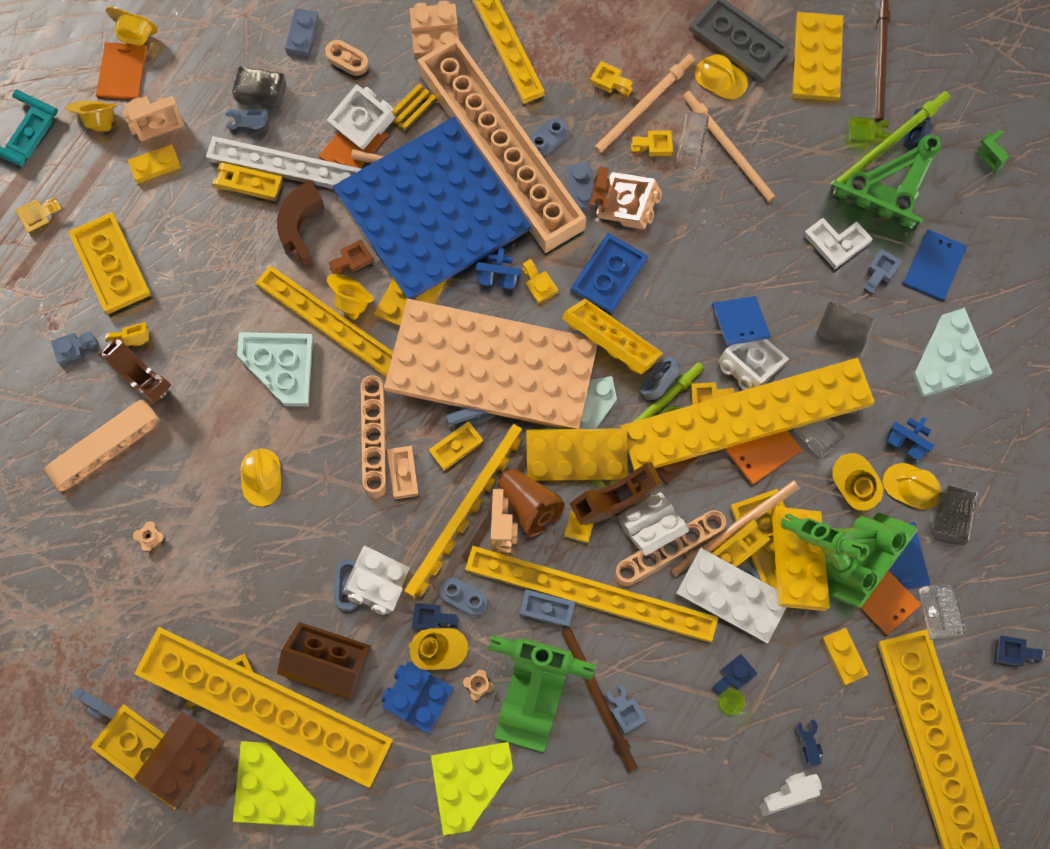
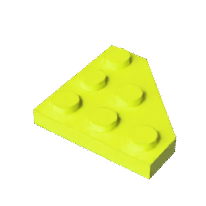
M241 741L233 822L313 827L315 798L268 743Z
M509 742L431 755L443 836L469 832L473 828L480 815L513 770Z

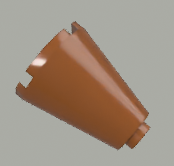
M515 468L506 469L500 474L498 487L503 489V496L508 498V504L523 531L529 537L546 531L544 526L547 523L551 522L554 524L561 516L565 503L559 495Z

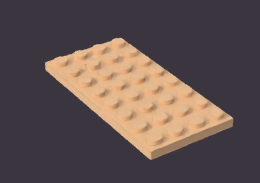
M407 299L384 391L462 408L470 407L484 410L490 414L560 429H579L598 344L590 342L587 336Z

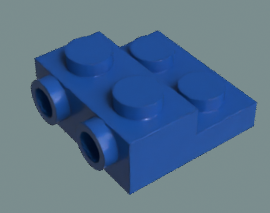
M408 661L405 666L401 664L394 675L397 681L392 689L388 687L381 698V701L384 702L382 707L390 714L430 734L454 687Z

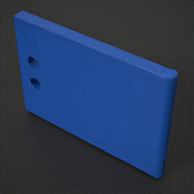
M927 229L906 279L903 280V284L945 301L968 246Z
M756 296L712 303L727 345L771 339Z
M915 522L908 523L916 526ZM917 532L888 570L907 590L931 585Z

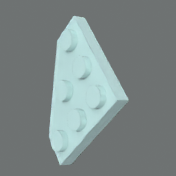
M965 308L943 314L936 325L934 333L913 375L922 398L992 375L991 368Z
M239 332L237 349L239 360L284 406L309 407L313 335Z
M612 376L590 380L579 429H598L607 413L617 402ZM546 426L547 429H560L556 427Z

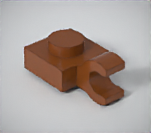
M599 167L594 178L591 199L588 204L589 209H592L594 203H600L602 206L601 212L603 213L608 206V199L604 196L603 192L608 193L611 179L607 178L608 168Z
M362 239L340 249L342 256L330 261L329 269L332 274H341L349 267L353 273L373 263V257Z

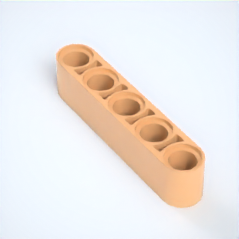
M371 375L364 378L361 382L362 482L365 493L370 498L378 499L384 496L387 490L385 391L382 380L377 376ZM371 386L379 388L376 393L371 394L367 392ZM376 409L380 411L376 417L367 416L370 410ZM372 433L380 434L379 439L376 441L368 440V436ZM375 456L381 459L377 465H370L368 463L369 459ZM377 480L381 482L380 487L377 489H370L368 487L372 481Z
M139 400L50 462L45 467L44 472L59 492L65 491L157 426L160 418L146 400Z
M712 510L688 523L689 532L696 533L698 540L695 542L689 541L684 534L668 543L676 547V553L669 554L664 550V546L646 555L655 560V565L651 567L643 564L642 559L646 556L641 551L621 561L615 572L617 584L625 588L631 587L681 559L691 550L695 551L723 531L726 525L725 516L719 511ZM707 521H717L720 525V528H710L707 524ZM629 569L633 572L634 576L630 579H625L621 576L620 571Z

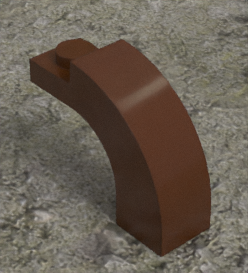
M311 180L294 189L286 197L280 207L277 218L278 235L285 254L291 252L296 262H302L305 269L314 263L309 250L300 237V230L303 223L310 216L325 209L322 197Z
M115 338L98 354L127 385L153 405L167 394L171 384L164 377L147 367L122 341Z
M647 462L620 481L601 489L587 490L569 504L580 525L592 524L618 515L649 498L650 493L663 485L652 462Z

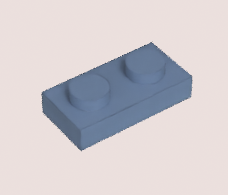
M295 8L285 46L286 53L309 57L318 21V12Z
M589 162L566 166L565 170L570 194L581 211L598 209V203H594L592 209L588 207L593 188Z
M525 590L519 616L569 628L575 601Z

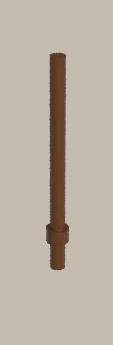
M879 0V10L876 16V22L879 23L875 101L876 122H883L885 113L887 33L891 15L890 10H888L889 0Z
M571 627L564 629L562 634L573 657L587 662ZM594 675L592 681L584 678L615 743L613 747L617 755H621L629 773L637 770V764L630 752L631 746L627 738L624 739Z

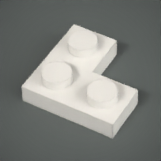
M822 218L804 232V236L834 270L872 241L871 236L858 222L838 235L828 222Z

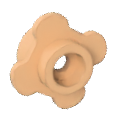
M151 521L146 522L142 529L136 530L133 533V538L140 542L143 551H150L158 543L162 542L164 538L163 534L155 529V524Z
M478 670L476 674L466 677L463 681L464 687L468 688L471 692V698L476 701L480 700L482 695L491 693L494 689L493 683L488 681L484 670Z

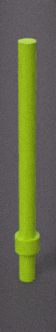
M944 91L932 102L928 101L921 107V111L837 178L836 181L846 184L853 173L861 172L927 117L931 118L938 112L937 109L951 98L948 92Z
M698 362L686 374L682 373L675 380L676 383L633 422L655 416L682 390L685 391L691 386L692 381L705 370L703 365Z

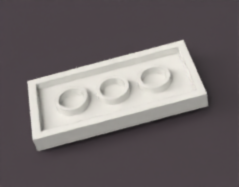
M702 548L699 549L676 592L681 597L765 643L769 642L787 608L779 607L777 589Z

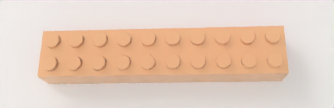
M455 38L418 59L419 75L433 95L436 96L448 116L456 118L531 225L530 232L543 251L547 253L585 230L586 216L459 39Z

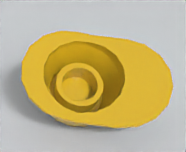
M113 6L106 8L108 16L116 22L115 33L117 38L124 43L142 46L150 35H155L158 32L156 24L143 16L131 14Z
M712 55L708 58L706 57L696 66L695 79L698 84L725 99H736L746 92L748 81L745 73L731 64L730 60L725 56Z
M77 101L68 104L65 108L67 111L78 113L86 128L102 132L111 130V123L114 121V107L117 104L99 101Z
M331 274L327 277V283L334 291L335 307L351 319H357L359 314L365 311L368 303L374 301V297L357 280L343 274Z
M268 449L251 451L244 457L241 463L243 495L249 503L255 506L264 507L270 505L277 500L281 493L282 481L279 458Z
M848 453L841 456L835 462L833 479L851 507L867 511L880 503L883 496V485L879 476L865 457L857 453Z
M898 463L890 466L884 473V489L894 499L919 510H929L939 502L941 487L935 476L929 471L919 469L910 464Z
M433 628L422 630L414 636L412 643H409L410 658L415 666L424 670L454 668L461 664L467 656L468 642L464 634L456 629Z

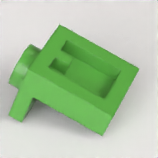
M1001 130L995 134L988 133L980 141L982 145L977 152L995 173L1002 169L1009 159L1005 149L997 144L1003 135Z

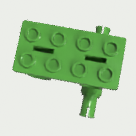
M933 134L926 135L915 149L867 174L864 172L853 173L846 185L833 180L830 189L834 191L833 195L846 200L849 197L856 200L855 204L859 207L868 209L870 206L877 209V214L890 219L893 216L900 219L899 223L911 229L914 226L918 227L922 223L923 218L911 212L919 196L918 190L932 160L941 150V141L938 136ZM911 165L903 184H900L897 190L879 182ZM856 180L861 181L864 184V188L856 190L853 188L852 182ZM897 200H905L908 208L900 209L897 206Z
M880 512L873 519L866 516L859 517L855 521L853 528H833L827 523H820L810 518L800 519L792 514L784 515L790 521L784 518L781 520V527L784 530L796 533L800 540L821 548L828 557L826 560L829 595L857 608L863 606L917 532V528L914 525Z
M492 634L488 651L510 656V659L515 662L511 682L500 712L495 738L544 752L566 676L569 673L592 681L596 664L575 659L572 652L543 643L520 638L513 641Z

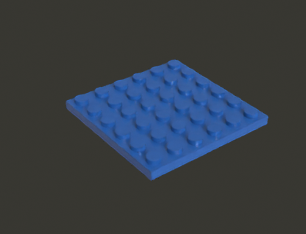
M455 117L450 118L333 185L334 192L406 299L413 300L531 230L528 220Z

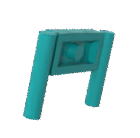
M16 89L12 97L32 108H30L6 144V147L0 146V156L19 166H23L26 158H30L53 123L52 118L57 115L58 109Z

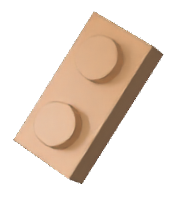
M412 446L387 449L394 499L419 496Z

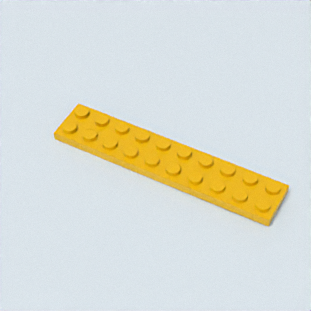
M855 358L621 425L620 428H627V452L635 471L647 462H652L654 468H659L873 406L875 401L859 359Z
M158 627L134 673L368 788L371 787L393 742V739L161 627Z
M929 629L879 641L877 643L942 849H1000Z

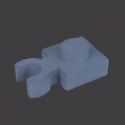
M620 684L618 685V690L621 696L614 698L610 691L606 692V698L610 703L617 706L611 713L625 735L647 722V719L635 698L629 701L626 700V689Z
M76 687L71 695L88 705L89 707L86 711L99 719L102 715L113 719L118 711L79 687Z

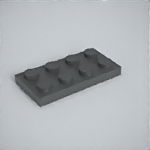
M712 0L689 26L690 32L760 82L764 81L791 48L789 44L726 0Z

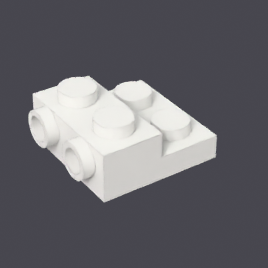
M356 84L329 116L327 121L359 148L364 150L377 133L381 135L396 117L392 113L394 109L387 102L382 100L380 103L375 99L377 95L367 86L362 89Z
M765 339L731 345L723 352L718 363L725 374H732L738 380L741 389L747 390L766 384L787 363L789 358L769 340Z
M661 492L656 495H650L649 498L639 505L617 516L624 533L645 556L689 532L687 524L677 515L670 501Z
M364 546L342 593L348 595L347 598L356 604L364 603L371 606L373 612L380 615H388L395 608L410 567Z
M802 772L790 776L785 780L786 784L780 788V792L773 793L764 798L765 803L759 806L762 816L811 801L820 796L819 790H822L818 775L805 776V773Z

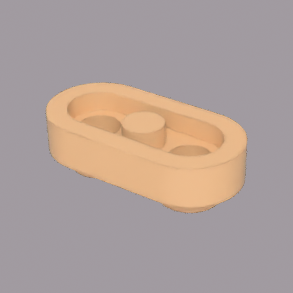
M333 40L327 44L325 53L327 60L331 64L354 76H360L368 70V58L360 50L341 40ZM336 53H340V54H341V55L338 56V57L334 56Z

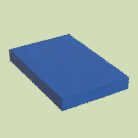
M607 232L571 287L570 293L581 299H587L612 316L648 260V255Z

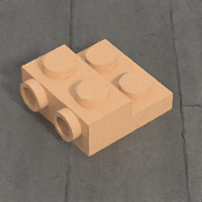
M440 1L435 6L417 3L413 8H409L414 58L423 57L451 40L459 39L455 4H450L449 1Z
M147 96L135 98L131 102L124 104L126 110L122 112L132 135L137 134L140 142L185 126L173 96L160 98L151 104Z
M611 173L608 193L604 192V196L608 199V206L603 213L601 212L602 206L599 204L596 212L597 216L601 219L620 221L624 227L645 230L647 223L650 224L653 221L654 211L652 209L654 203H659L661 200L662 192L656 180Z
M493 489L491 549L496 551V553L511 555L512 544H517V523H513V515L508 514V498L503 496V489Z

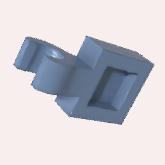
M268 109L227 110L225 116L233 117L235 122H228L226 128L236 129L241 124V126H248L251 129H259L266 125Z
M880 249L867 270L873 275L864 289L873 294L881 280L888 283L902 260Z
M91 331L83 333L79 338H77L75 333H71L51 341L57 363L60 366L83 358L82 350L98 345Z

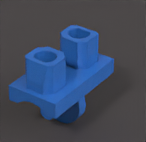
M499 248L498 255L489 254L488 261L497 262V265L477 262L476 270L479 271V284L492 286L494 273L503 274L501 287L510 289L515 288L517 278L521 277V269L503 266V263L512 264L513 257L504 256L505 249Z
M911 417L906 424L914 428L913 432L896 421L891 427L893 430L888 442L900 448L906 437L915 443L908 454L918 461L927 451L931 452L935 446L917 435L921 432L928 437L932 431L924 426L927 420L924 417L919 422Z

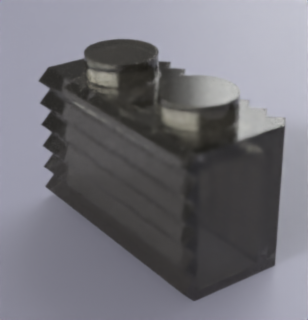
M239 66L232 89L234 99L242 105L254 103L260 104L265 109L281 108L286 87L285 76L283 73Z
M829 302L816 334L820 335V338L825 342L833 343L835 341L842 344L848 351L857 352L858 350L862 352L875 319Z
M947 486L943 492H939L936 506L940 507L939 516L935 515L932 523V530L935 531L934 538L960 545H965L969 541L977 492Z

